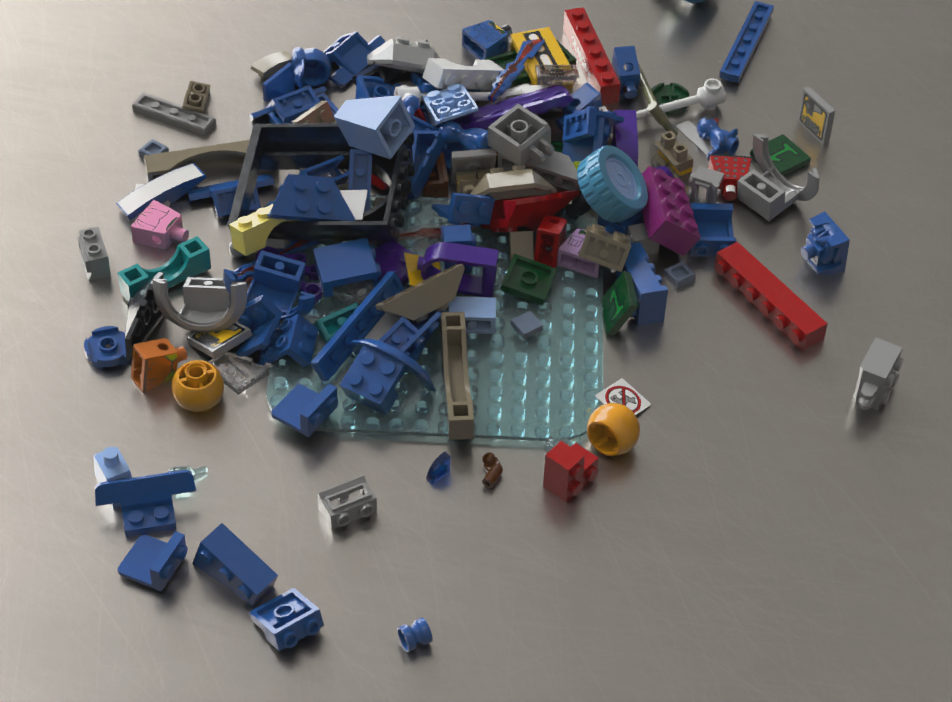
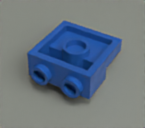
M295 588L286 591L249 612L251 620L264 631L266 640L279 651L284 648L294 647L298 640L307 635L317 634L320 628L324 626L320 609Z

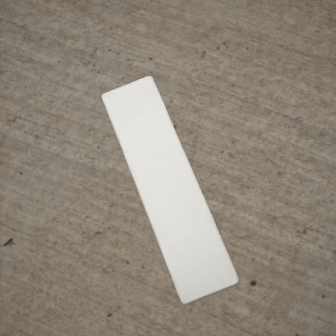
M689 120L676 125L706 155L713 149L710 140L700 138L697 127Z

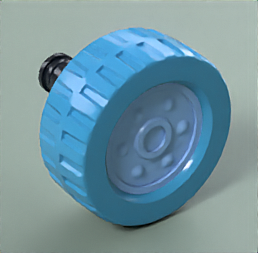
M603 146L580 162L577 169V179L582 194L565 206V212L571 219H577L593 209L603 219L612 223H621L641 211L647 203L648 190L643 175L634 161L625 152L614 146Z

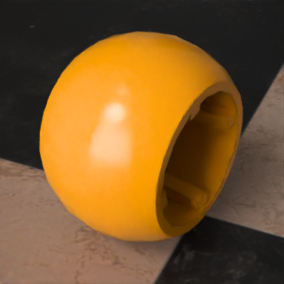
M202 360L190 361L180 366L174 374L171 384L172 394L175 401L183 409L197 413L205 412L215 407L221 400L224 392V380L220 371L213 364Z
M608 403L598 407L591 414L587 423V435L591 444L600 453L607 456H620L629 452L636 445L640 436V424L636 415L628 407L619 403Z

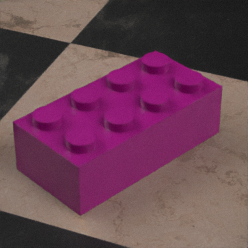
M649 165L642 173L648 190V200L645 207L641 210L648 237L684 256L701 238L698 225L694 219L693 210L689 203V197L686 194L685 185L679 178H672L662 169H655Z

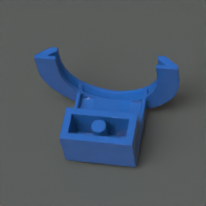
M261 250L254 266L253 280L247 292V302L264 294L283 312L280 320L291 318L298 313L303 317L306 316L314 307L315 295L302 291L298 305L293 308L304 280L306 263ZM224 269L223 282L230 295L232 282H238V273Z
M359 339L351 342V349L357 357L340 383V387L347 397L387 416L399 396L395 387L406 368L420 380L423 387L433 392L436 391L426 370L398 349L375 339Z

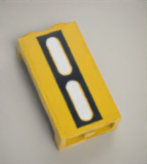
M549 27L510 35V50H515L517 54L523 41L536 39V41L525 47L520 60L532 50L534 45L545 39L544 44L533 59L528 58L523 64L532 81L531 85H538L536 73H574ZM563 85L566 89L573 88V85Z

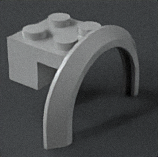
M753 134V152L763 174L761 175L753 169L739 179L737 199L770 221L795 201H808L814 198L819 189L818 170L813 168L812 172H808L806 187L792 184L780 174L772 162L768 149L769 137L764 134Z
M188 277L183 285L184 305L180 312H178L169 299L167 279H152L154 299L159 310L169 321L189 331L209 333L226 329L241 317L247 304V282H232L230 295L224 286L223 278Z

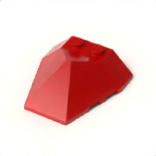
M556 191L554 194L495 200L490 225L481 224L480 226L482 229H491L492 233L517 231V229L535 232L544 216H554L579 195V191Z

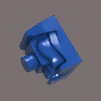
M824 211L809 219L813 227L810 229L806 239V246L801 247V254L818 275H834L845 271L850 239Z

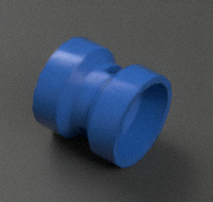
M424 618L415 620L410 626L405 624L397 628L399 640L406 652L414 650L417 644L426 645L433 641L430 627Z

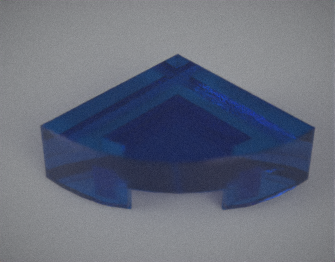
M447 452L441 453L430 466L426 475V480L429 483L434 484L450 473L451 456Z

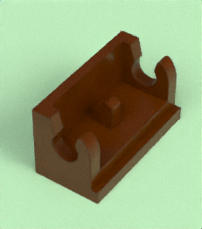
M444 152L440 153L423 188L424 199L448 197L449 181Z

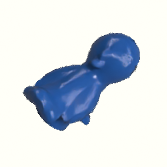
M704 117L697 124V132L703 140H710L713 148L707 154V160L709 161L710 154L725 155L727 153L734 155L739 147V139L736 137L738 129H733L731 132L720 129V119Z
M455 121L444 122L439 127L438 131L441 132L446 143H458L466 151L490 148L488 146V131L482 128L464 130Z

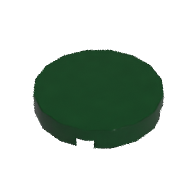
M659 83L651 89L658 105L689 97L688 90L677 83H670V85ZM689 106L668 111L665 114H680L686 111Z

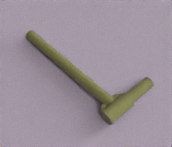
M639 65V85L649 104L647 110L667 132L672 131L677 136V130L658 105Z

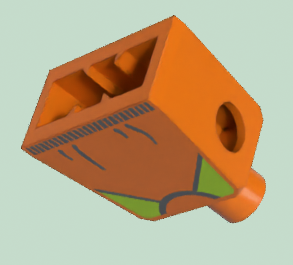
M166 338L133 344L131 379L142 393L171 380L177 371L178 362L187 360L186 349L183 346L175 348Z

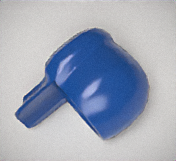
M295 47L293 49L291 64L293 66L295 86H298L300 89L304 85L318 86L329 79L331 62L326 53L317 48L303 49L302 47Z

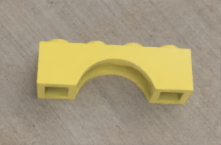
M273 204L260 208L257 212L240 217L237 221L229 224L233 248L248 256L265 248L270 232L279 223L297 220L268 218V213Z

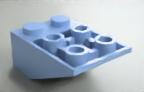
M452 84L447 89L431 91L427 95L422 96L428 120L433 126L474 114L479 110L463 84Z

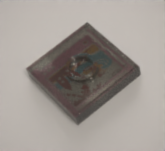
M577 65L535 66L537 85H580Z

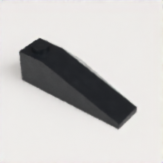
M158 272L129 299L125 333L126 360L132 359L133 344L145 342L164 317L155 302L152 279H164L162 272Z

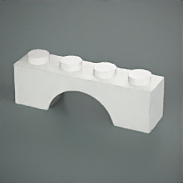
M428 58L422 78L437 89H447L452 84H463L466 89L492 90V84L496 82V77L504 69L491 60H475L473 66H464L442 58ZM503 78L500 79L497 90L500 89Z

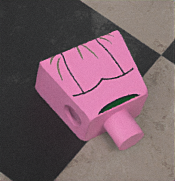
M153 200L131 225L134 243L164 250L168 249L175 240L183 243L189 237V231L183 229L180 213L156 200Z

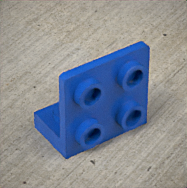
M588 106L582 111L576 110L564 117L562 141L571 143L594 136L597 127L596 117H605L611 126L623 123L624 117L617 116V113L613 111H599V108L594 106Z
M264 294L247 302L243 314L237 320L238 323L251 330L252 336L240 343L234 354L236 359L244 356L248 357L256 350L265 349L271 342L270 337L280 325L279 320L283 312Z

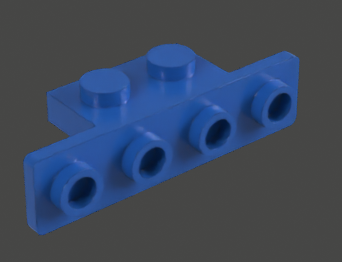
M437 312L420 330L402 316L378 341L386 343L410 356L411 353L409 351L413 347L417 350L425 341L424 336L427 333L432 335L440 326L438 320L442 314Z

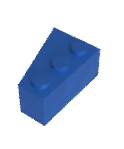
M413 131L414 144L412 145L415 175L411 176L412 190L407 195L408 201L418 200L445 145L440 131Z
M223 523L200 542L192 564L252 606L274 586L278 577L276 572Z

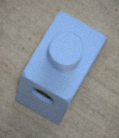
M107 447L102 452L93 456L95 476L99 483L132 478L131 471L118 447ZM114 503L111 506L115 509L120 507L121 503Z

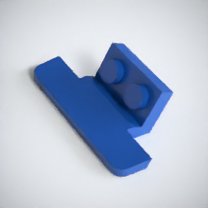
M357 31L341 36L324 51L328 55L330 62H336L340 67L329 79L337 86L345 87L353 80L352 76L360 73L370 65L367 63V55L386 43V41L379 35L367 43Z
M309 85L272 99L266 108L249 114L250 120L275 110L283 123L296 119L320 102L317 94L327 90L324 86L313 90Z
M271 175L258 176L249 212L261 208L257 188L275 184L274 178ZM239 180L193 188L188 191L189 199L192 201L212 197L217 218L230 216Z
M189 470L101 482L95 486L96 506L121 503L126 537L176 530L172 495L196 491L193 474Z

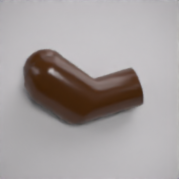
M488 452L482 457L487 472L482 483L485 487L492 488L501 476L503 468L499 459L493 453Z

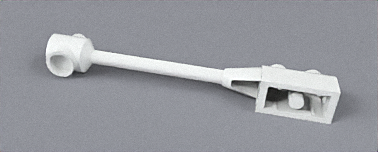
M711 78L705 81L703 87L698 88L697 95L659 106L664 113L697 103L707 110H714L717 104L725 102L726 93L721 82ZM605 106L599 107V111H608ZM647 109L636 111L637 120L652 116Z
M525 83L518 85V87L509 88L496 100H507L553 85H530ZM407 85L395 87L394 96H400L402 101L407 96L414 95L418 97L421 103L423 101L422 96L428 94L421 93L418 87H408ZM491 92L468 93L473 101H488V96ZM554 107V108L548 109V110H549L548 112H550V111H562V108Z

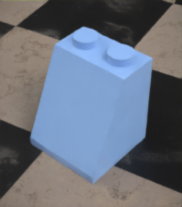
M400 96L346 100L334 116L349 146L388 159L394 156L415 127Z

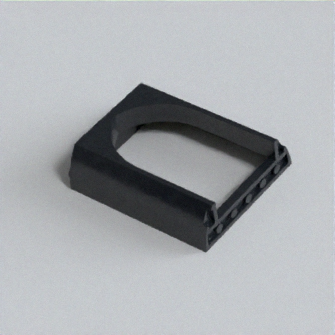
M337 123L254 124L228 220V227L229 224L237 221L240 217L248 216L259 170L307 169L340 155H343L344 160L337 168L349 170L350 149L357 148L349 146ZM411 131L391 159L372 154V175L386 182L390 186V192L377 206L363 213L362 220L284 221L272 229L267 239H283L285 241H354L367 238L368 241H399L401 228L405 226L404 210H408L407 195L412 190L411 176L415 175L412 151L414 132Z

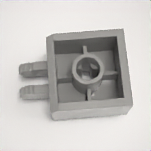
M520 104L514 106L488 127V146L516 165H524L531 159L542 164L546 159L544 154L552 156L555 152L554 147L550 144L551 128L549 124Z
M875 337L860 365L858 381L853 394V399L862 410L872 408L878 411L882 402L887 403L891 394L890 387H895L900 374H897L896 371L899 372L904 358L900 357L903 347Z

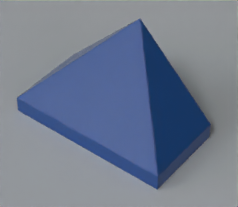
M291 63L286 64L262 83L263 100L271 101L295 91L293 66Z

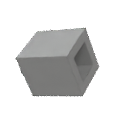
M645 223L628 226L627 238L630 240V243L640 242L647 254L659 252L660 244L649 239Z

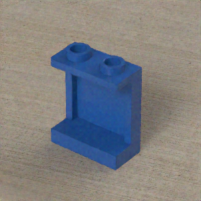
M690 203L701 237L689 250L690 256L716 257L718 251L737 242L736 238H734L732 225L733 204Z
M367 238L313 249L314 263L324 298L333 296V287L369 279H372L373 286H376L378 284V277L382 276L379 263L375 264L374 262L376 260L374 246H369Z

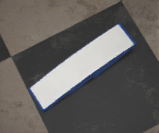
M191 163L151 180L116 204L131 221L143 212L153 200L161 204L169 200L173 204L207 177L195 163Z

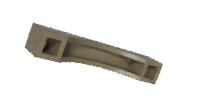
M249 140L144 155L147 180L150 182L161 175L191 163H195L200 170L212 167L242 168Z
M444 312L441 313L440 333L449 440L473 439L474 414L468 375L465 313Z

